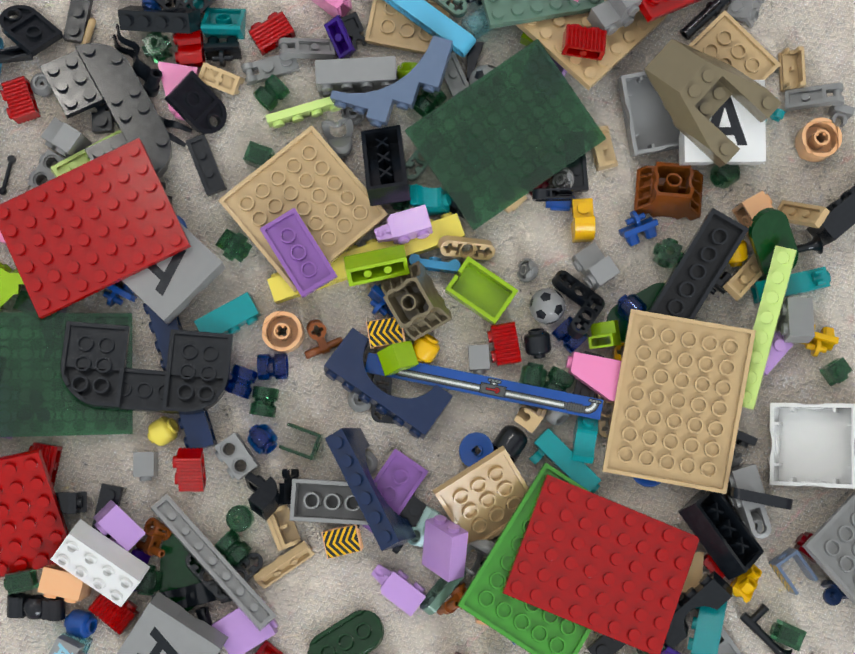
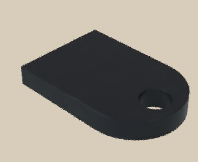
M14 5L5 9L0 15L2 32L31 57H34L63 38L62 31L30 6ZM12 15L18 16L17 18H9Z
M193 70L165 97L170 106L195 131L201 134L215 133L226 122L227 113L223 102ZM211 116L217 119L216 127L210 124Z

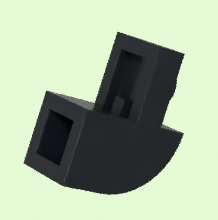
M249 472L245 476L248 488L254 492L248 498L251 510L267 520L280 504L276 482L271 476L265 481L262 476H256Z
M86 491L55 492L62 513L77 514L87 512Z

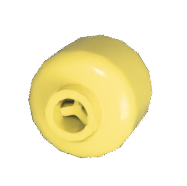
M162 416L149 424L148 439L151 443H155L158 446H165L177 438L179 426L173 418Z

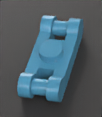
M411 254L409 256V265L419 261L429 271L456 274L460 268V262L456 259L450 262H443L438 257L422 259L418 254Z

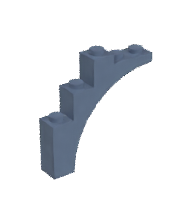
M433 36L427 51L419 63L407 75L389 86L365 93H345L332 90L330 99L334 106L345 109L350 107L353 108L354 112L363 115L367 112L366 118L372 126L381 128L383 125L387 127L394 104L402 110L414 109L420 87H423L422 90L429 93H434V91L440 92L453 50V41Z

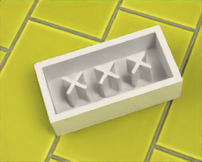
M81 519L50 559L120 607L136 589L150 568L146 563Z

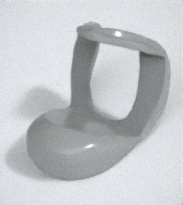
M345 117L338 122L332 120L323 121L322 131L328 140L329 146L340 158L347 156L352 150V134L354 129L352 119ZM345 123L347 128L346 135L334 137L330 134V126L339 128Z
M476 540L467 544L466 556L471 550L477 551V560L471 570L465 567V572L469 573L470 576L476 575L483 556L487 557L495 544L493 541Z

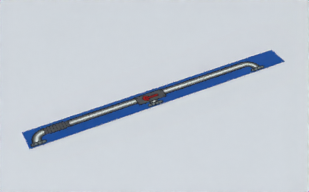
M368 352L365 365L366 372L385 376L378 354ZM419 363L413 368L402 370L394 375L386 376L431 386L438 385L445 389L600 420L604 401L602 399Z

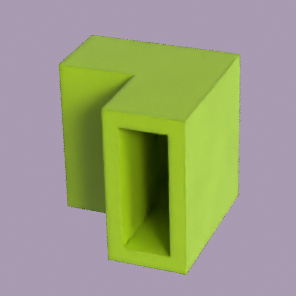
M618 320L593 323L591 325L592 336L588 337L589 349L621 345Z
M411 340L391 344L377 352L385 376L394 375L419 364Z

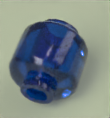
M625 294L617 302L619 304L617 312L627 322L630 309L646 311L647 309L646 303L636 294L628 296Z
M256 424L251 427L247 438L251 447L258 454L271 453L277 447L278 437L267 424Z

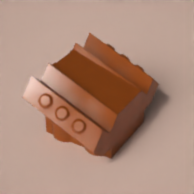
M656 162L655 166L646 165L637 169L634 210L638 215L649 213L653 218L664 216L678 220L687 217L690 221L700 218L703 174L698 170H693L691 165L679 166L678 163Z

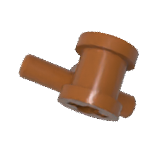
M313 319L307 324L306 330L309 336L317 341L318 346L305 351L304 354L307 359L321 353L324 355L330 352V349L339 346L343 339L338 337L326 342L324 338L326 335L325 325L320 320ZM315 325L320 328L318 334L313 331Z
M150 518L144 526V532L147 535L146 541L139 540L136 543V547L143 550L147 555H155L162 558L165 555V551L160 549L159 546L161 541H166L171 536L172 532L164 523L159 522L158 519Z
M465 582L458 584L451 593V597L437 610V614H450L459 608L457 604L466 591Z

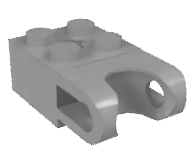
M742 464L731 468L728 483L730 495L727 496L731 507H734L735 512L753 537L759 539L766 538L771 533V524L766 512V505L730 498L732 487L765 494L757 465Z

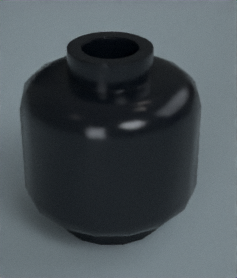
M543 328L528 330V334L524 336L526 353L532 355L534 359L546 357L545 354L551 351L550 334L544 331Z

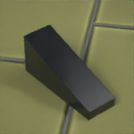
M476 42L467 53L468 82L471 73L477 65L484 42Z
M18 45L0 49V63L33 60V57Z

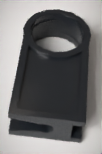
M573 188L532 190V201H572L574 198L572 196Z

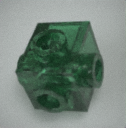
M150 32L146 37L142 38L144 43L142 49L146 57H151L155 64L158 61L161 62L173 56L170 50L172 44L167 35L163 36L161 32Z
M228 229L225 230L215 244L224 251L222 254L230 261L236 259L239 262H242L248 256L250 249L253 247L246 242L248 240L246 236L240 232L235 234Z
M663 239L661 242L656 243L652 254H655L652 261L657 262V265L663 268H672L683 255V252H681L683 246L679 245L675 239ZM667 250L673 252L672 255H669Z

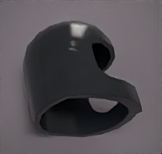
M507 425L502 428L493 441L494 451L498 447L504 446L515 463L527 444V436L520 428Z

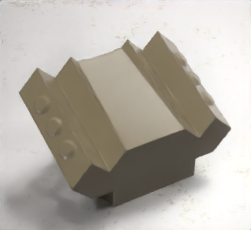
M419 261L408 266L410 274L385 279L380 282L381 289L385 295L383 298L400 328H404L407 335L414 341L452 320L451 311L445 306L444 299L439 295L432 278L426 273L425 266Z

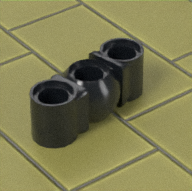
M25 593L7 595L8 618L27 617L28 619L61 621L65 619L66 602L62 597L56 596V599H51L43 595Z

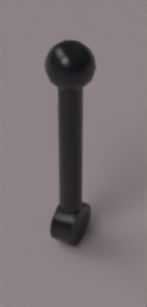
M13 155L7 157L9 163L3 185L0 188L1 195L7 193L6 186L12 164L16 162V157Z

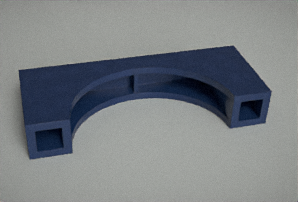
M352 328L325 363V375L333 381L337 380L342 383V387L348 392L353 391L358 394V398L364 403L374 405L376 411L380 414H387L393 418L392 421L396 425L409 429V433L415 438L419 439L420 437L424 440L453 396L438 385H435L426 394L415 398H399L379 389L370 380L363 363V355L368 346L369 338Z
M341 428L326 437L325 440L381 551L400 547L414 539L416 535L408 519L399 516L388 505L372 479L365 456L366 448L370 445L361 428Z

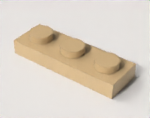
M782 200L777 208L787 216L789 223L818 229L830 213L826 207Z
M755 253L723 285V288L736 301L742 298L763 274L759 268Z
M303 541L296 544L284 555L278 556L268 566L261 568L253 577L256 583L265 589L314 556L315 553Z

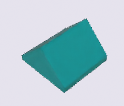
M208 8L200 24L203 34L206 38L217 37L227 39L228 36H236L237 39H245L246 9Z

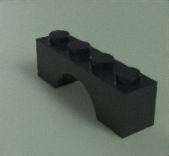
M130 5L118 10L120 30L191 34L201 29L200 8L151 10L147 6Z
M715 571L710 575L705 574L700 579L699 585L688 589L684 594L685 597L678 601L665 642L672 649L688 636L689 626L685 617L692 609L707 606L718 610L732 597L733 588Z

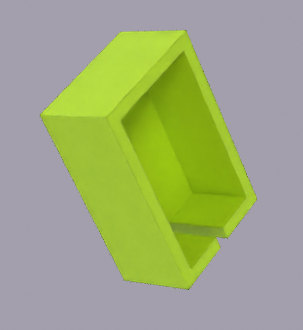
M469 256L459 268L457 275L455 274L445 288V293L492 325L497 323L518 292L516 288Z

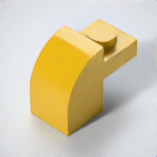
M573 199L571 201L573 216L571 223L572 243L592 242L595 238L593 199Z

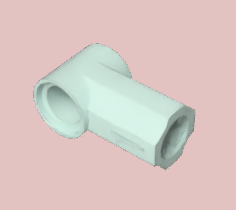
M426 506L417 525L412 527L416 537L408 541L409 544L423 548L425 521L436 515H442V513Z

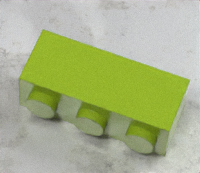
M404 244L344 257L345 270L350 287L410 274Z

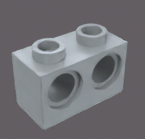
M47 150L46 153L41 155L36 170H33L29 175L27 184L35 188L41 185V181L44 178H47L48 181L56 178L51 172V164L55 161L59 163L64 158Z
M236 432L214 446L217 450L215 452L217 458L227 464L229 468L226 470L232 479L241 480L249 472L261 466ZM229 443H232L235 447L232 455L227 454L225 450ZM240 460H244L247 465L243 472L237 468V463Z

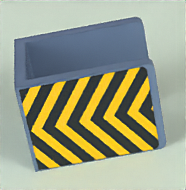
M789 547L768 563L788 592L798 595L799 592L781 568L783 563L793 557L809 580L816 582L818 578L797 549Z

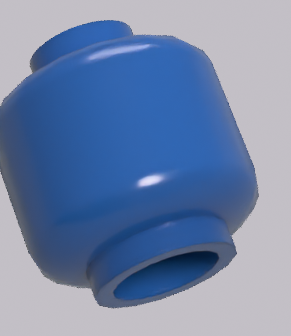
M75 609L66 616L64 626L68 635L87 638L95 632L97 619L90 611Z

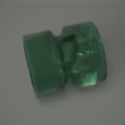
M271 74L265 81V87L259 86L252 94L271 112L278 105V99L283 100L290 91L278 77Z
M421 89V95L417 96L414 110L423 118L430 120L437 112L436 107H441L447 100V96L441 89L440 92L434 91V93Z
M552 366L547 375L549 380L544 381L541 387L566 392V389L572 386L575 377L560 368Z
M253 386L252 397L254 402L250 405L249 414L275 418L277 406L274 403L278 401L279 389Z
M231 529L214 547L221 555L226 556V560L234 568L251 552L252 548L245 541L241 542V536L234 529Z

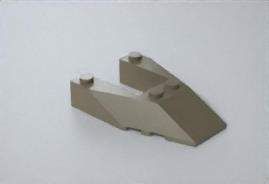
M671 39L644 68L653 88L658 92L664 108L669 112L674 126L719 168L726 165L740 150L737 145L709 120L732 95L760 122L768 119L782 104L768 89L733 66L674 39Z

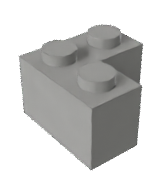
M607 0L591 8L587 20L592 27H599L602 30H606L608 36L612 35L618 28L622 26L627 27L633 23L634 17L640 9L638 6L643 0Z
M55 117L41 135L46 140L45 145L60 153L64 158H68L93 144L82 133Z
M595 242L575 254L572 258L574 260L572 262L573 266L578 272L581 271L583 273L585 284L588 288H593L594 291L620 273L610 256L605 258Z
M787 297L783 302L777 330H780L781 335H784V342L809 343L815 337L812 298Z

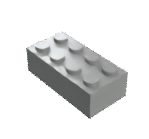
M395 56L315 60L316 86L319 95H323L325 98L329 97L332 90L345 93H365L389 86L397 82Z
M307 478L292 479L290 521L368 525L347 481Z

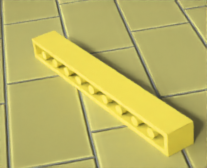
M452 212L441 215V219L435 221L430 219L433 233L429 234L427 238L411 239L408 243L404 244L406 258L408 259L411 254L420 255L439 248L438 241L443 236L465 237L458 214L452 215ZM375 238L366 241L364 246L358 247V245L350 247L347 252H344L330 264L338 277L317 290L348 280L344 263L345 256L400 244H394L393 241L378 243ZM278 272L272 274L271 278L267 279L276 304L301 296L298 291L294 292Z

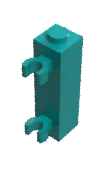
M826 267L791 274L785 297L829 287L831 282L830 273L826 271ZM766 280L755 282L750 288L754 304L760 303Z
M549 428L545 429L533 442L538 450L529 460L534 465L545 455L563 474L592 493L599 489L600 485L598 483L601 479L584 462L573 461L572 451Z

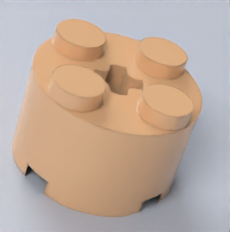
M820 117L808 122L798 131L795 138V148L798 156L809 162L824 161L840 147L842 143L841 129L828 118Z
M276 311L266 317L262 326V338L268 347L279 353H289L296 350L302 344L305 337L304 327L294 314L287 311ZM281 328L286 330V336L280 335Z

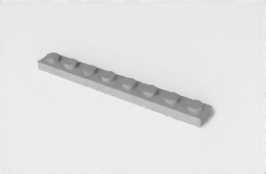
M167 494L151 507L156 516L259 631L276 617L275 613Z

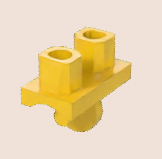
M823 327L821 333L815 332V337L809 343L800 344H804L806 349L811 350V356L817 357L819 352L826 353L827 350L831 351L833 346L838 344L839 337H835L834 328Z
M753 564L746 573L735 577L730 584L733 588L734 596L743 597L746 603L751 600L753 592L757 588L758 579L762 574V571Z

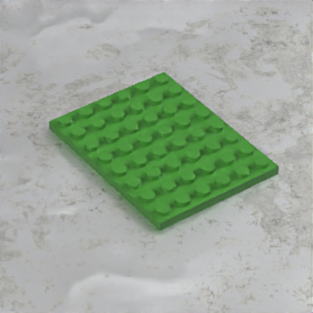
M544 463L457 606L530 654H578L591 632L590 629L502 593L545 476L548 474L587 490L554 467Z

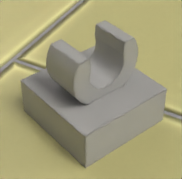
M844 104L841 106L832 105L827 115L832 116L830 118L833 121L832 123L836 121V118H839L841 120L840 127H843L847 120L853 116L855 108Z

